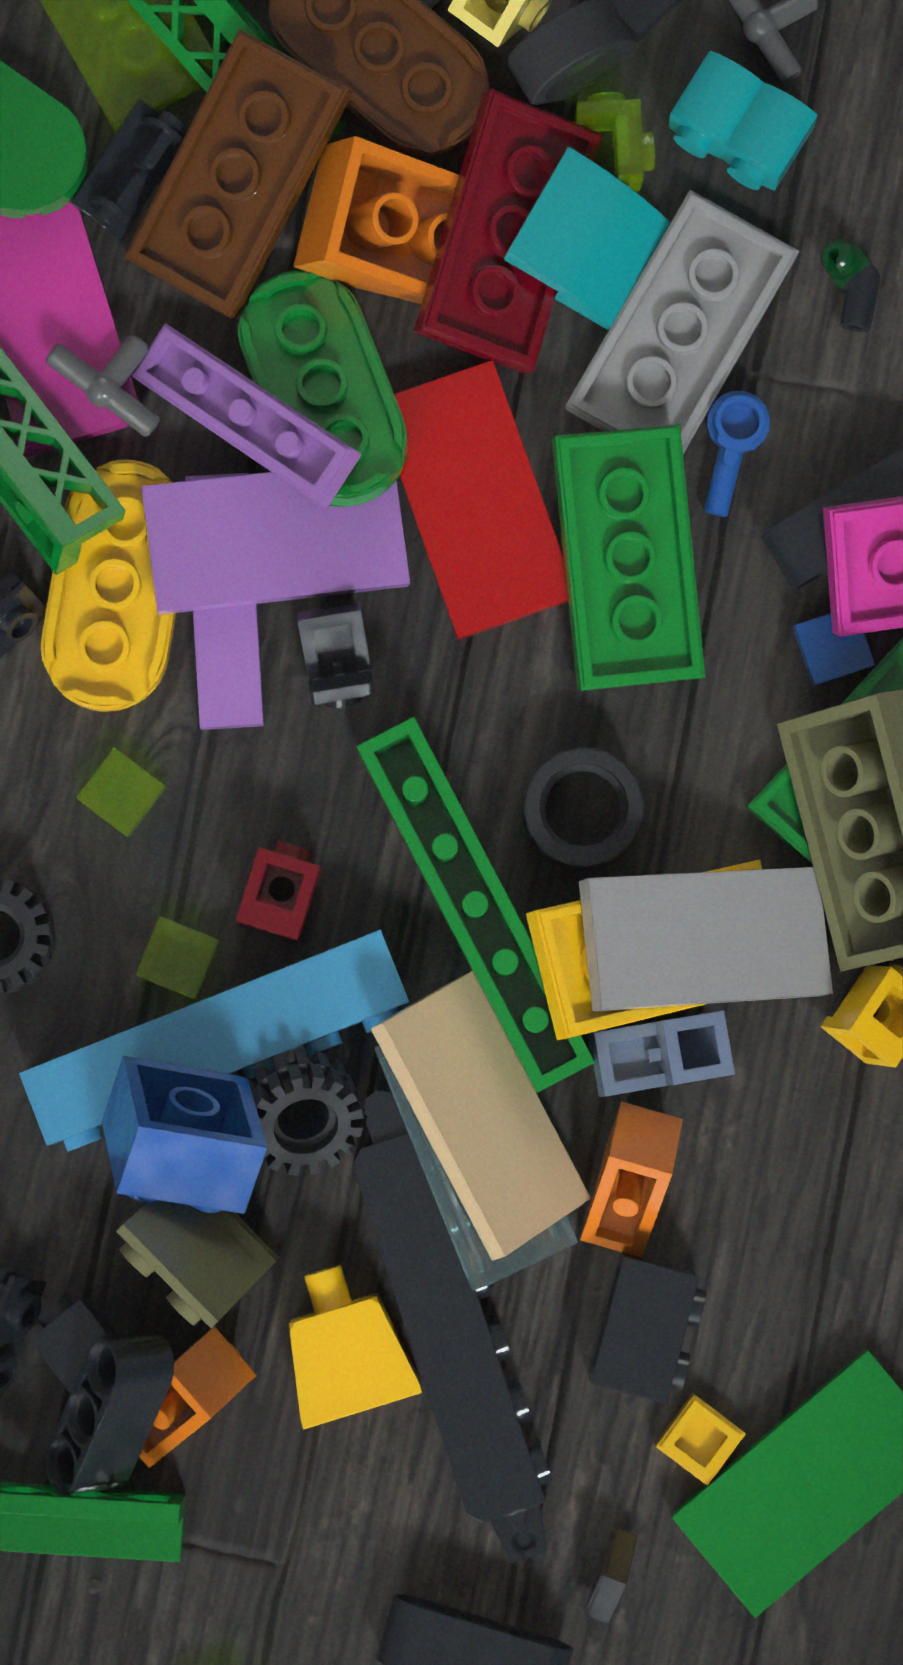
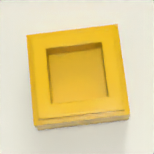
M692 1392L654 1445L708 1486L746 1433Z

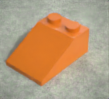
M356 136L326 144L319 159L293 267L332 281L336 280L346 286L422 304L459 175Z

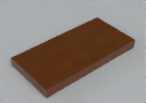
M239 29L124 258L224 315L237 319L353 91Z

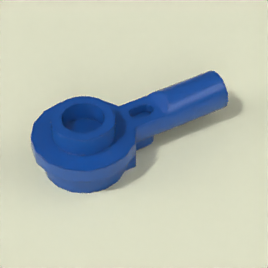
M732 391L723 394L712 404L707 415L708 433L711 440L719 447L703 512L712 515L728 516L743 453L757 448L765 440L769 431L770 416L766 405L758 396L747 391Z

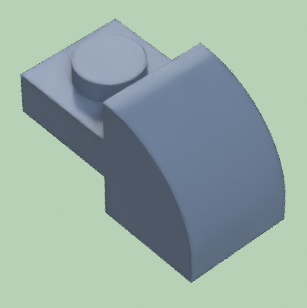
M724 1010L588 1033L591 1054L595 1062L593 1066L599 1097L735 1074Z

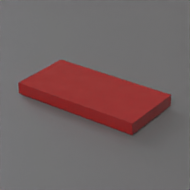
M493 360L394 394L405 422L408 442L406 462L399 477L457 640H462L567 603L564 557Z

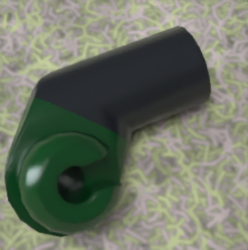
M843 239L832 240L824 246L821 252V263L829 277L845 295L839 326L854 332H870L880 285V274L861 248L854 242Z

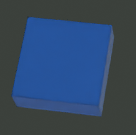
M831 613L793 627L812 687L853 675L875 666L865 634L841 637L832 633Z

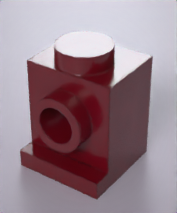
M276 840L273 851L258 847L236 921L243 925L300 942L322 871L321 866L310 863L313 851ZM279 878L290 879L294 884V894L285 902L274 900L270 892L271 885Z

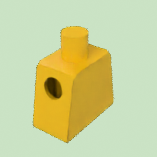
M341 1265L305 1275L304 1278L314 1312L293 1318L289 1323L300 1419L303 1430L422 1393L423 1386L420 1376L378 1293L351 1300Z

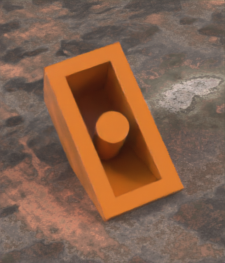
M621 1101L606 1144L580 1241L642 1258L673 1174L683 1119Z
M215 1326L174 1360V1375L171 1385L139 1456L148 1468L209 1421L257 1376L242 1359L239 1351L223 1337Z

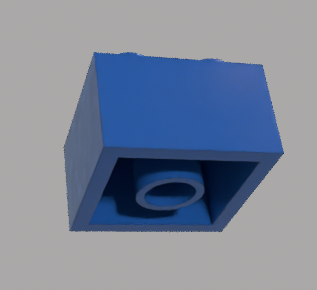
M123 1056L102 1119L116 1193L128 1195L140 1202L150 1203L161 1200L191 1205L200 1211L208 1213L223 1210L244 1214L267 1151V1144L248 1078Z

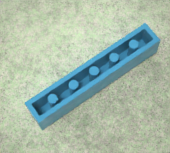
M378 930L23 1071L19 1075L46 1145L63 1141L67 1152L103 1138L99 1126L102 1125L104 1112L123 1056L225 1074H232L243 1069L245 1077L250 1080L256 1078L254 1070L262 1063L270 1071L275 1069L272 1057L300 1046H303L306 1050L307 1057L315 1054L316 1051H324L343 1043L338 1031L362 1022L366 1033L371 1032L370 1028L398 1013V1007L410 1002L382 931Z

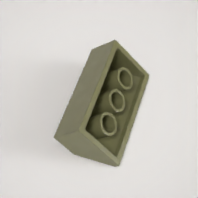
M903 689L874 694L777 724L840 972L903 957Z

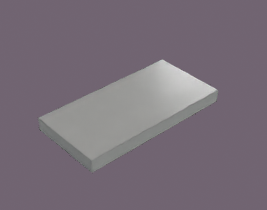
M690 190L568 400L565 410L602 431L680 424L684 455L797 258L799 251Z
M814 867L587 878L579 881L592 1012L815 997L833 994L823 902Z

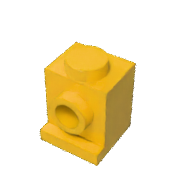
M890 963L888 967L867 965L833 1017L826 1016L820 1025L821 1028L865 1064L896 1068L903 1058V967L895 963ZM879 1008L878 1014H877V1016L874 1018L873 1015L875 1014V1012H876L877 1009Z

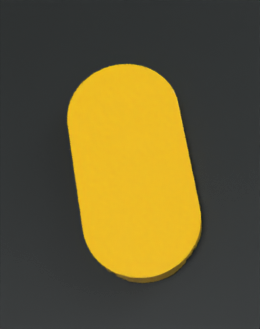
M115 460L96 468L97 474L126 510L124 519L82 543L78 561L75 565L58 575L54 572L52 573L42 631V661L53 684L73 703L94 711H118L129 708L144 700L160 683L169 660L176 613L157 615L141 488L146 485L173 482L158 468L136 460ZM70 491L64 505V509L76 525L101 511L89 494Z

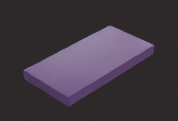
M272 472L146 485L141 488L157 615L408 587L410 584L397 480L385 493L372 501L350 507L329 505L328 508L316 503Z

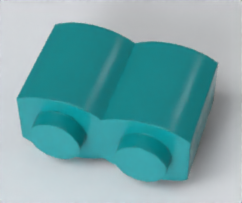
M709 51L671 111L668 127L676 133L673 137L674 141L688 153L699 158H705L707 154H711L722 159L729 165L727 168L729 175L745 187L759 190L762 185L775 191L813 131L818 114L788 93L764 83L736 62L718 53Z

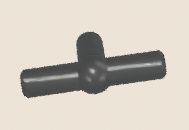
M729 0L743 22L745 37L750 42L757 44L780 82L789 83L801 74L802 67L779 33V30L816 11L818 0H781L767 9L763 8L759 0Z
M129 335L101 372L90 366L62 344H56L46 357V364L85 392L87 399L92 405L108 409L144 437L149 436L160 422L157 414L121 389L148 353L147 344L139 337Z

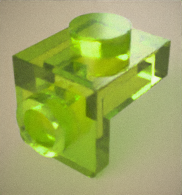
M601 92L589 96L588 101L578 102L575 123L596 132L612 131L614 176L633 191H640L644 171H654L655 167L653 132H642L641 99L626 100L625 95L622 93Z

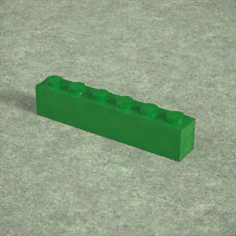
M412 717L356 746L364 766L471 971H473L534 1091L538 1093L595 1063L581 1035L557 1041L534 945L415 718Z

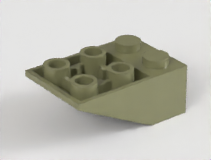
M157 1200L146 1203L116 1231L126 1241L119 1248L123 1256L145 1277H148L152 1272H156L173 1289L166 1298L178 1313L192 1325H195L202 1319L210 1328L280 1258L237 1213L223 1210L208 1213L200 1211L191 1205Z

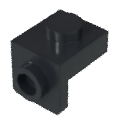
M360 602L298 612L297 620L307 670L311 703H325L326 706L331 708H343L362 701L363 696L374 694Z

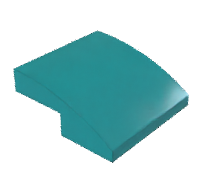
M568 147L509 248L504 260L558 291L555 296L557 301L609 330L670 222L622 181L590 159Z

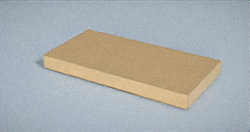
M473 971L459 976L370 1028L491 1260L507 1256L591 1199Z

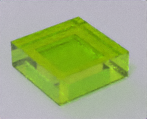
M114 747L76 799L129 838L167 787Z
M159 916L136 976L197 999L220 940Z

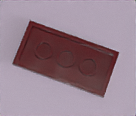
M490 89L483 92L413 332L483 359L493 360L494 363L523 374L534 372L557 291L505 261L504 258L567 148H572L595 163L603 134L497 90Z

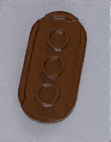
M269 0L270 26L281 50L293 59L353 91L346 107L389 144L409 154L435 156L453 151L470 139L483 92L488 91L490 87L484 61L476 48L421 0Z

